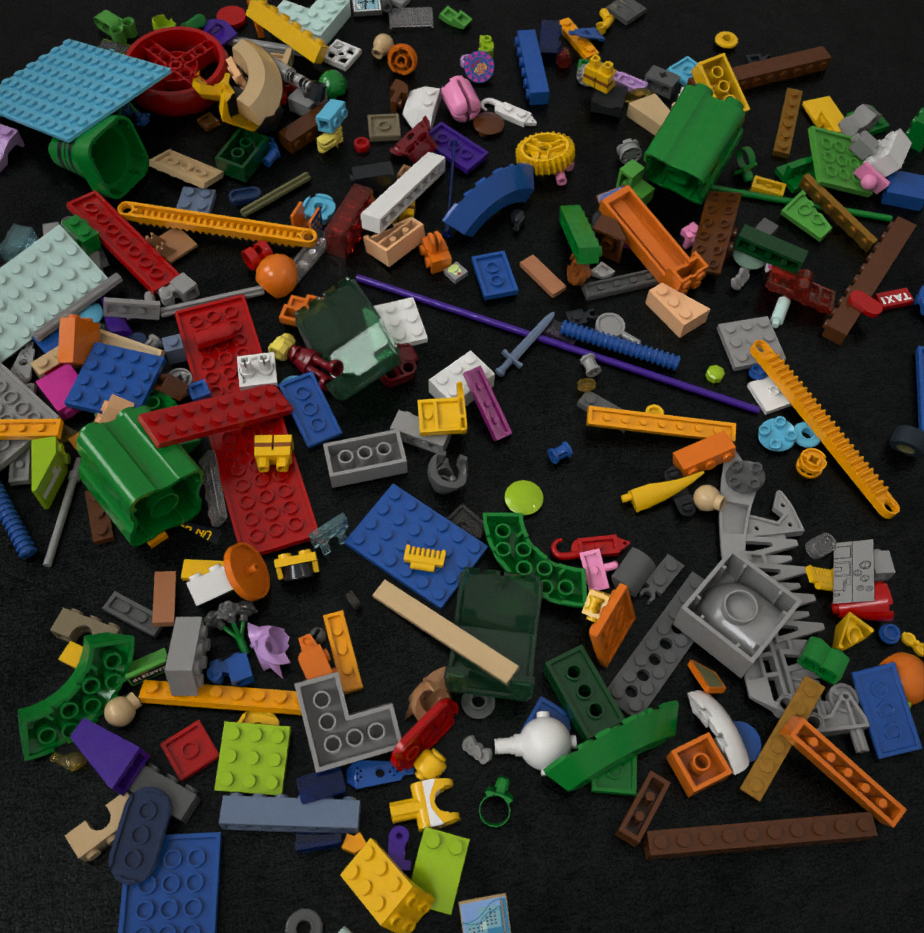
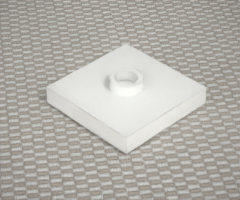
M769 376L762 380L750 382L747 385L765 415L792 406Z

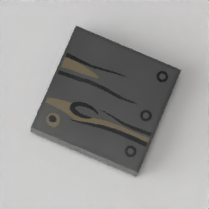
M616 0L606 7L614 18L626 26L645 14L647 9L635 0Z

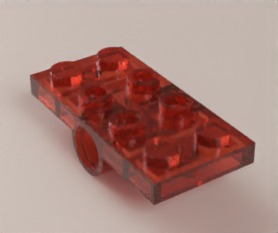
M771 265L765 287L771 292L780 293L788 299H794L804 306L815 308L821 313L830 315L834 308L836 292L814 283V275L810 270L802 269L795 275Z

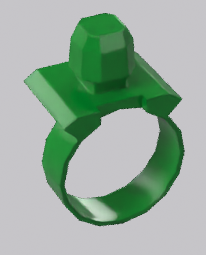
M749 146L739 148L736 152V160L741 169L735 171L734 175L742 173L744 181L749 182L754 179L751 169L755 168L758 164L756 163L753 150ZM743 150L748 155L749 165H746L743 160Z
M500 776L495 787L489 786L485 790L486 796L480 803L479 814L482 821L488 826H502L510 817V803L513 802L514 795L507 792L510 783L507 777ZM493 795L502 797L509 807L507 819L497 824L487 821L481 812L482 802L487 797Z

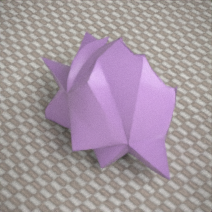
M248 623L250 647L255 650L263 671L271 668L283 679L280 665L290 663L285 654L289 648V636L280 627H258Z

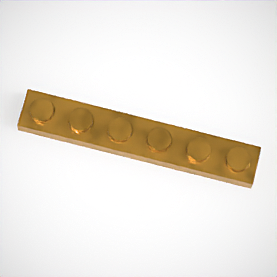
M787 88L772 153L774 156L788 159L803 91Z
M809 173L804 175L799 187L848 236L852 237L867 253L871 251L878 239L822 185H817V181Z
M806 675L804 676L739 788L757 801H761L792 746L779 732L792 716L802 717L805 720L808 719L825 689L823 685Z

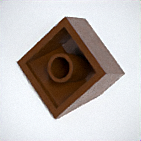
M601 214L592 231L595 232V237L598 238L599 246H602V256L620 263L626 237L617 220Z

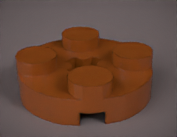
M572 253L569 259L572 260L571 266L568 265L567 278L569 283H573L572 285L581 286L586 281V278L589 279L591 277L592 271L589 268V264L578 265Z

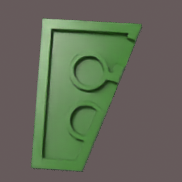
M804 190L781 210L780 214L819 242L832 229L824 216L815 209L814 203L808 200Z

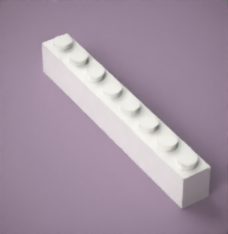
M427 152L416 164L362 212V228L381 234L445 172L446 157Z

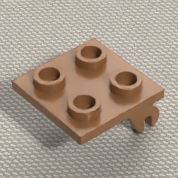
M178 228L170 229L161 236L151 232V238L148 235L145 237V240L170 264L198 247L197 243L183 230Z

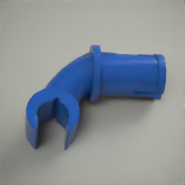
M269 137L270 149L268 154L262 159V163L267 167H270L276 159L280 158L279 147L273 137Z

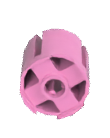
M463 76L450 78V82L445 87L442 86L441 95L452 117L460 123L474 120L480 113L481 103L471 83L463 78Z

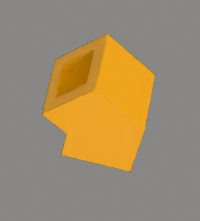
M360 832L355 836L347 833L341 848L344 851L357 855L366 842Z

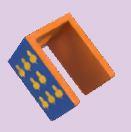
M300 201L290 216L292 226L313 229L318 237L323 229L321 208L317 207L310 220L307 221L305 219L303 202ZM306 236L304 239L310 241L314 237Z

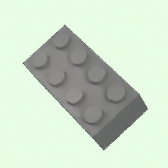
M399 429L323 444L332 488L407 473V459Z

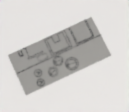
M873 539L834 543L833 604L874 601Z

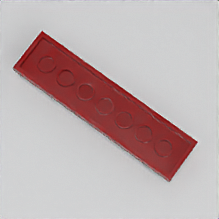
M96 190L66 203L67 209L73 215L77 214L81 219H85L92 229L98 231L100 235L99 241L153 295L157 294L161 287H167L173 278L180 275Z
M267 384L139 414L138 421L157 449L290 415L294 409L276 385Z

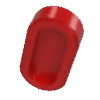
M854 290L848 297L849 304L868 317L876 318L883 310L881 303L863 291Z

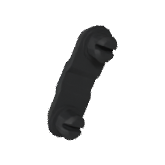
M675 466L669 467L664 473L666 481L683 478L682 473ZM687 487L672 496L680 514L691 516L695 513L696 505Z

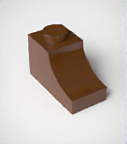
M160 373L153 390L172 398L174 401H181V399L183 400L186 397L189 385L171 374Z

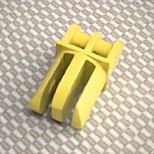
M339 125L333 134L325 132L316 138L320 153H325L334 146L339 148L338 144L343 141L342 126Z

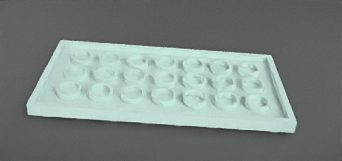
M60 224L0 268L1 363H4L31 342L34 331L108 279Z

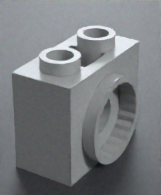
M297 88L288 97L289 110L301 116L323 103L310 100L308 94L300 88ZM327 90L325 91L323 102L328 101Z

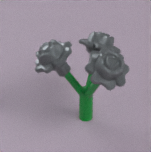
M226 601L219 605L218 611L212 610L207 614L204 621L208 631L216 627L219 630H224L236 639L241 653H250L244 638V631L248 617L258 613L252 602L241 601L233 603ZM236 614L240 615V620H239V621L241 622L240 632H239V629H238V627H237V625H236V623H235V621H236V617H235ZM222 619L227 620L228 623H231L234 632L230 630L228 627H226V623H224Z

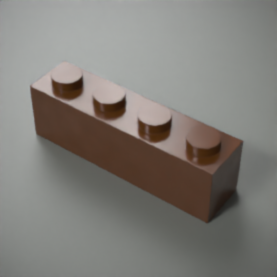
M324 101L278 132L280 145L293 154L325 133L318 131L316 116L328 102Z

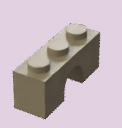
M63 608L50 629L57 638L74 643L84 633L98 634L108 632L122 634L118 625L111 622L107 625L102 623L101 619L92 615L86 617L81 611L74 608L71 611Z

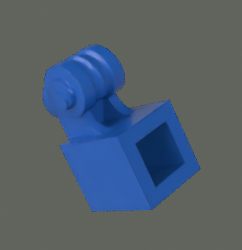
M246 652L234 653L225 661L217 659L209 663L210 667L207 670V677L213 685L222 684L225 676L230 677L234 687H243L256 682Z

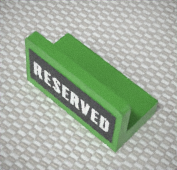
M162 648L132 661L128 673L125 675L126 680L131 686L164 673L168 657L167 650Z

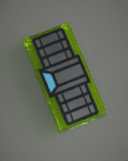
M103 39L98 47L125 55L131 45Z

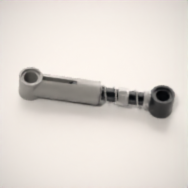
M265 50L278 66L284 82L294 84L296 87L304 90L310 100L323 102L326 84L314 80L310 81L305 76L299 73L296 74L294 68L273 57L269 51Z

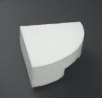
M601 262L591 270V276L602 279L609 278L614 275L615 271Z

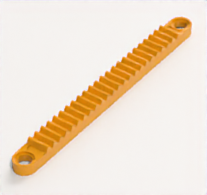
M130 201L120 203L117 208L119 214L125 220L139 222L140 224L145 223L148 226L152 224L153 226L158 225L161 228L165 226L172 229L191 230L194 233L198 231L205 234L224 235L227 238L231 236L232 238L251 239L252 241L264 240L266 243L290 245L293 248L294 246L311 248L318 242L316 231L309 228ZM125 209H131L129 213H123ZM306 236L314 237L310 241L304 239Z
M754 341L749 349L754 359L877 512L886 519L893 518L900 511V507L888 492L889 487L883 486V480H878L879 475L874 474V469L868 467L869 463L863 461L864 457L859 456V450H854V444H849L850 439L844 438L845 433L839 432L840 427H835V421H830L831 416H826L825 409L821 410V404L816 403V398L812 399V393H808L807 387L802 386L803 382H799L798 376L793 375L794 371H790L789 365L784 364L785 360L780 359V354H776L765 341ZM756 347L761 348L763 352L759 351ZM885 505H888L892 512L888 511Z

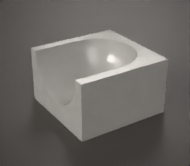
M731 548L684 603L673 625L742 678L802 603V600Z

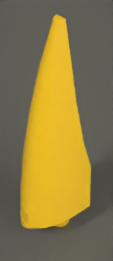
M704 471L677 480L647 484L629 490L627 494L621 495V500L623 503L631 501L635 511L640 512L679 493L702 476Z

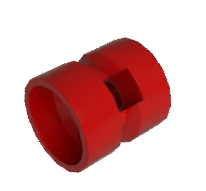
M264 240L253 244V248L248 247L241 251L244 262L252 271L257 269L260 261L273 254L270 246Z

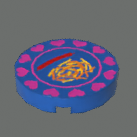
M474 51L465 60V73L473 82H485L490 79L494 72V61L485 51Z

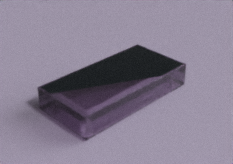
M552 319L542 332L546 336L571 345H575L578 341L575 337L572 339L571 336L560 335L562 322Z

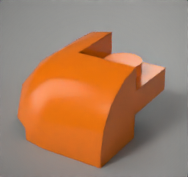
M307 294L306 298L291 295L288 304H284L279 315L280 323L297 327V322L321 312L325 299Z

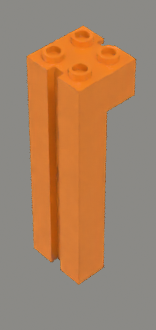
M629 185L601 200L599 211L602 215L618 221L626 237V244L659 284L664 283L684 295L691 288L696 289L700 286L701 280L706 276L705 272L709 267L697 251H694L691 257H689Z

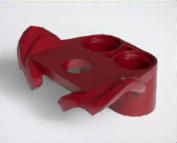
M424 116L422 121L414 126L389 151L397 156H408L414 164L427 152L432 153L436 149L437 143L429 133L430 122L427 116Z
M394 343L393 347L395 350L382 355L381 350L378 349L365 362V373L367 376L378 377L387 387H395L411 381L415 377L417 368L415 362L418 360V356L409 343ZM393 356L397 359V362L390 365L387 363V358ZM410 368L412 371L406 372L404 369ZM392 374L395 378H388L387 375Z

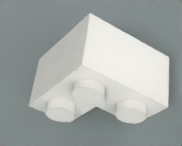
M220 563L208 568L210 572L202 575L199 572L189 577L190 581L186 584L196 606L233 590L227 579L224 566H221Z

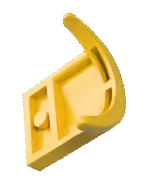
M461 381L456 383L457 397L418 400L420 436L467 433L465 399Z

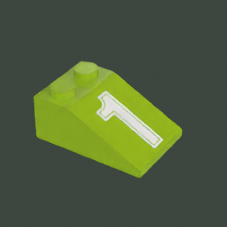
M56 436L31 440L32 493L44 509H49L68 473V464L71 463L69 453L65 452L63 443H60Z

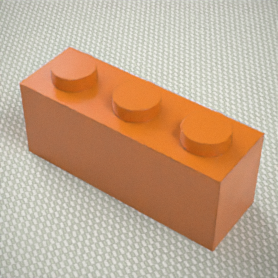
M724 430L673 452V464L680 470L683 477H687L701 471L711 470L721 463L730 462L735 458L736 446Z

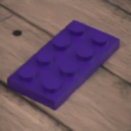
M443 122L437 124L429 132L437 143V147L433 152L446 157L445 160L466 174H469L489 157V152Z

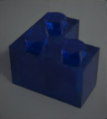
M541 20L539 30L541 54H557L558 50L561 49V41H558L562 33V25H559L560 20Z

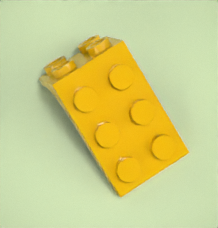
M372 838L367 841L340 874L380 926L395 933H411L415 929L417 922L430 910L431 905L435 901L431 894L410 880L376 840Z

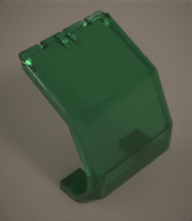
M349 276L337 283L340 288L337 289L334 285L323 292L324 299L318 296L307 303L310 307L309 309L303 306L294 312L296 316L295 322L315 350L320 353V357L328 362L333 359H339L343 362V374L336 377L330 373L335 379L326 384L328 391L337 400L351 399L399 367L403 362L400 350L381 316L356 280H351Z
M465 567V571L460 573L454 624L518 665L519 670L516 674H513L510 683L505 685L451 649L449 665L446 668L445 687L451 692L527 701L532 698L535 684L533 668L543 582L540 581V576L525 574V579L521 578V573L504 572V576H500V571L484 569L483 573H479L480 568Z

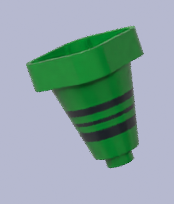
M111 114L73 141L67 143L53 137L48 146L49 154L56 165L85 178L92 191L96 190L102 197L120 199L124 197L146 175L149 168V157L133 123L126 116Z

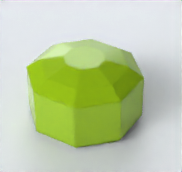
M712 365L708 368L705 375L708 381L719 383L723 379L725 372L722 367Z

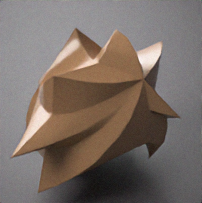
M446 666L433 671L423 678V681L408 698L410 704L404 721L413 714L419 721L438 701L444 698H451L450 691L444 680Z

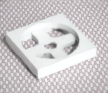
M336 39L329 46L323 62L347 71L360 57L362 49ZM350 50L353 52V55L348 54L347 52ZM330 53L335 54L333 58L328 57ZM344 58L348 61L346 63H342L339 60Z

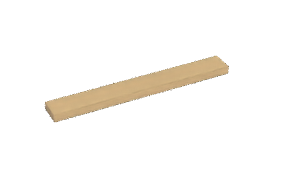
M384 580L372 595L374 599L505 685L510 683L519 670L518 665L390 582Z

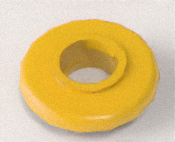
M724 31L716 35L715 42L723 48H733L738 44V38L735 34Z

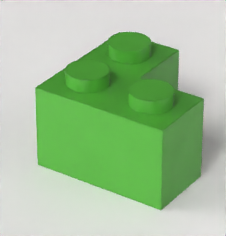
M632 159L620 168L616 188L622 185H629L646 205L652 200L655 188L642 180L645 167Z

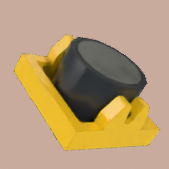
M306 549L298 551L299 555L292 556L290 553L278 555V559L274 560L278 580L293 581L314 576V573L319 572L316 552Z

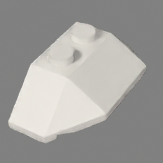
M424 86L410 91L403 110V116L412 128L422 121L424 116H427L430 122V130L432 129L442 99L441 89Z

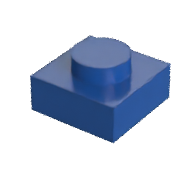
M204 379L189 384L187 388L193 402L212 397Z

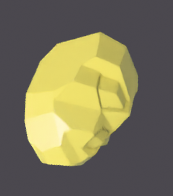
M284 333L278 336L273 343H270L268 347L269 353L274 352L275 358L280 361L287 360L289 349L292 345H295L293 335Z

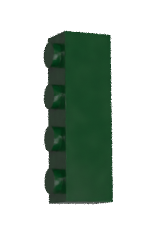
M746 224L733 249L796 276L809 252Z

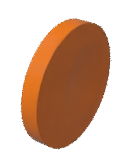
M244 542L229 547L224 555V569L234 591L247 601H256L265 597L270 588V576L262 556L254 547Z

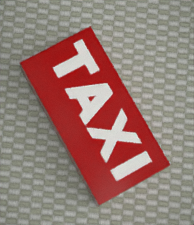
M908 288L876 293L874 299L881 303L883 310L908 306L914 303Z

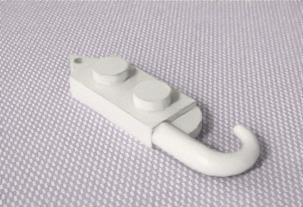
M485 98L481 101L482 110L487 111L484 107L485 104L494 105L496 114L519 126H536L537 124L531 116L532 113L507 102L503 103L494 98Z

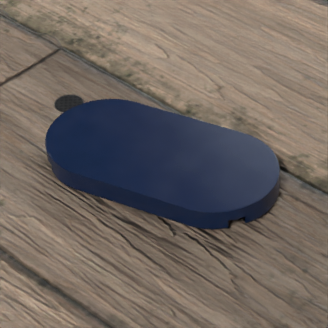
M141 788L129 796L124 805L108 858L109 869L113 877L120 883L127 885L141 883L152 875L157 866L172 814L171 800L159 788Z

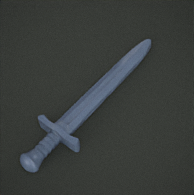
M554 312L542 319L511 353H508L506 349L501 352L507 360L495 369V373L499 377H503L506 370L512 364L521 369L523 364L518 359L549 325L555 315Z

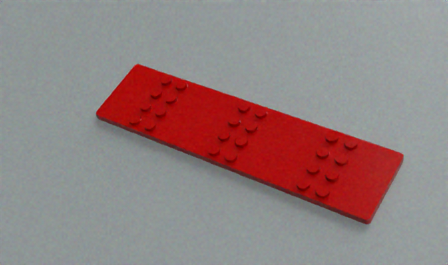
M240 294L177 310L175 317L193 382L204 379L212 397L240 391L237 357L262 353L245 296ZM228 321L229 324L233 323L236 330L234 338L199 350L193 335L194 332ZM283 416L208 436L237 543L244 542L251 545L262 556L319 538V530L294 451H292V464H289L287 472L277 471L276 465H270L268 472H259L255 460V435H272L273 440L274 435H288Z

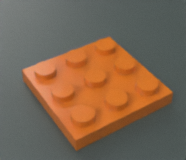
M619 583L616 590L614 589L611 592L609 602L606 606L602 607L597 622L593 623L589 630L599 665L605 668L610 664L636 619L628 586Z

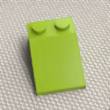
M425 827L411 880L435 898L431 905V910L451 915L470 839Z

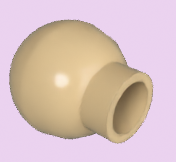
M387 34L376 36L372 50L375 58L382 59L383 56L388 55L389 50L394 46L392 38Z
M712 485L698 487L693 495L696 507L708 512L714 509L722 511L727 500Z
M132 692L125 697H115L105 706V719L114 727H124L134 719L136 710L142 704Z

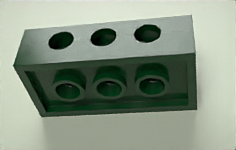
M582 644L544 663L542 671L582 743L592 738L596 740L595 735L608 727L612 728L618 724L623 725L621 721L625 717ZM568 674H574L577 678H572ZM579 692L585 693L588 697H582ZM590 711H595L598 716L591 715Z

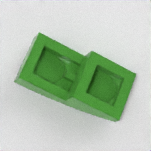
M449 6L439 15V19L460 29H464L472 21V18L463 11L457 13Z

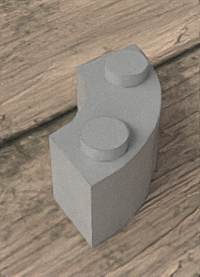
M862 104L852 115L842 119L838 127L842 134L854 136L857 133H862L864 130L869 131L883 115L870 105Z

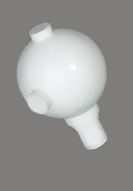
M541 711L536 713L537 718L526 724L521 734H514L510 738H495V754H515V757L522 756L530 766L541 770V776H547L543 769L562 755L566 754L567 756L570 754L571 749H577L576 735H570L562 722L550 717L548 711Z

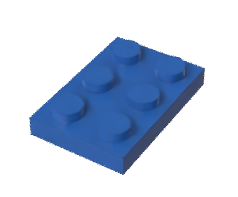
M505 251L471 257L484 300L518 294V287Z

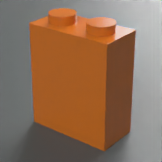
M69 314L68 317L60 318L58 363L83 367L95 342L100 340V324L93 322L91 318L80 319V315Z

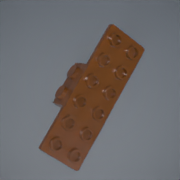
M708 192L690 254L691 257L692 253L697 251L709 267L705 272L706 274L721 275L725 258L729 259L730 252L734 251L735 242L733 241L738 236L735 220L742 193Z

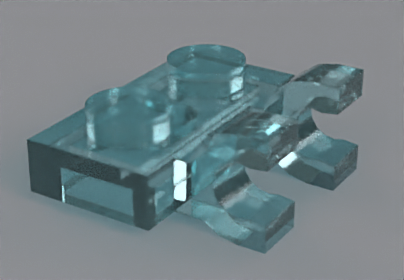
M343 512L309 534L313 547L317 548L320 546L324 555L331 552L328 542L332 537L337 536L341 545L347 539L345 531L348 528V521Z

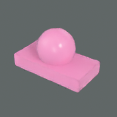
M868 161L864 162L853 172L861 180L862 188L872 190L875 194H878L890 184Z

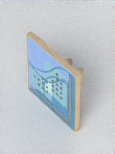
M506 893L459 902L463 933H511Z

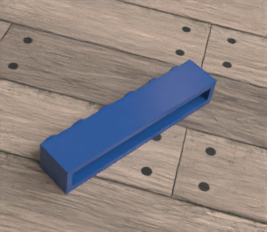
M535 29L518 30L514 42L515 47H517L519 67H522L521 77H524L523 86L526 88V99H529L530 105L548 104L549 88Z

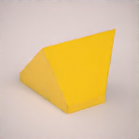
M849 611L835 626L832 648L843 652L868 638L874 630Z

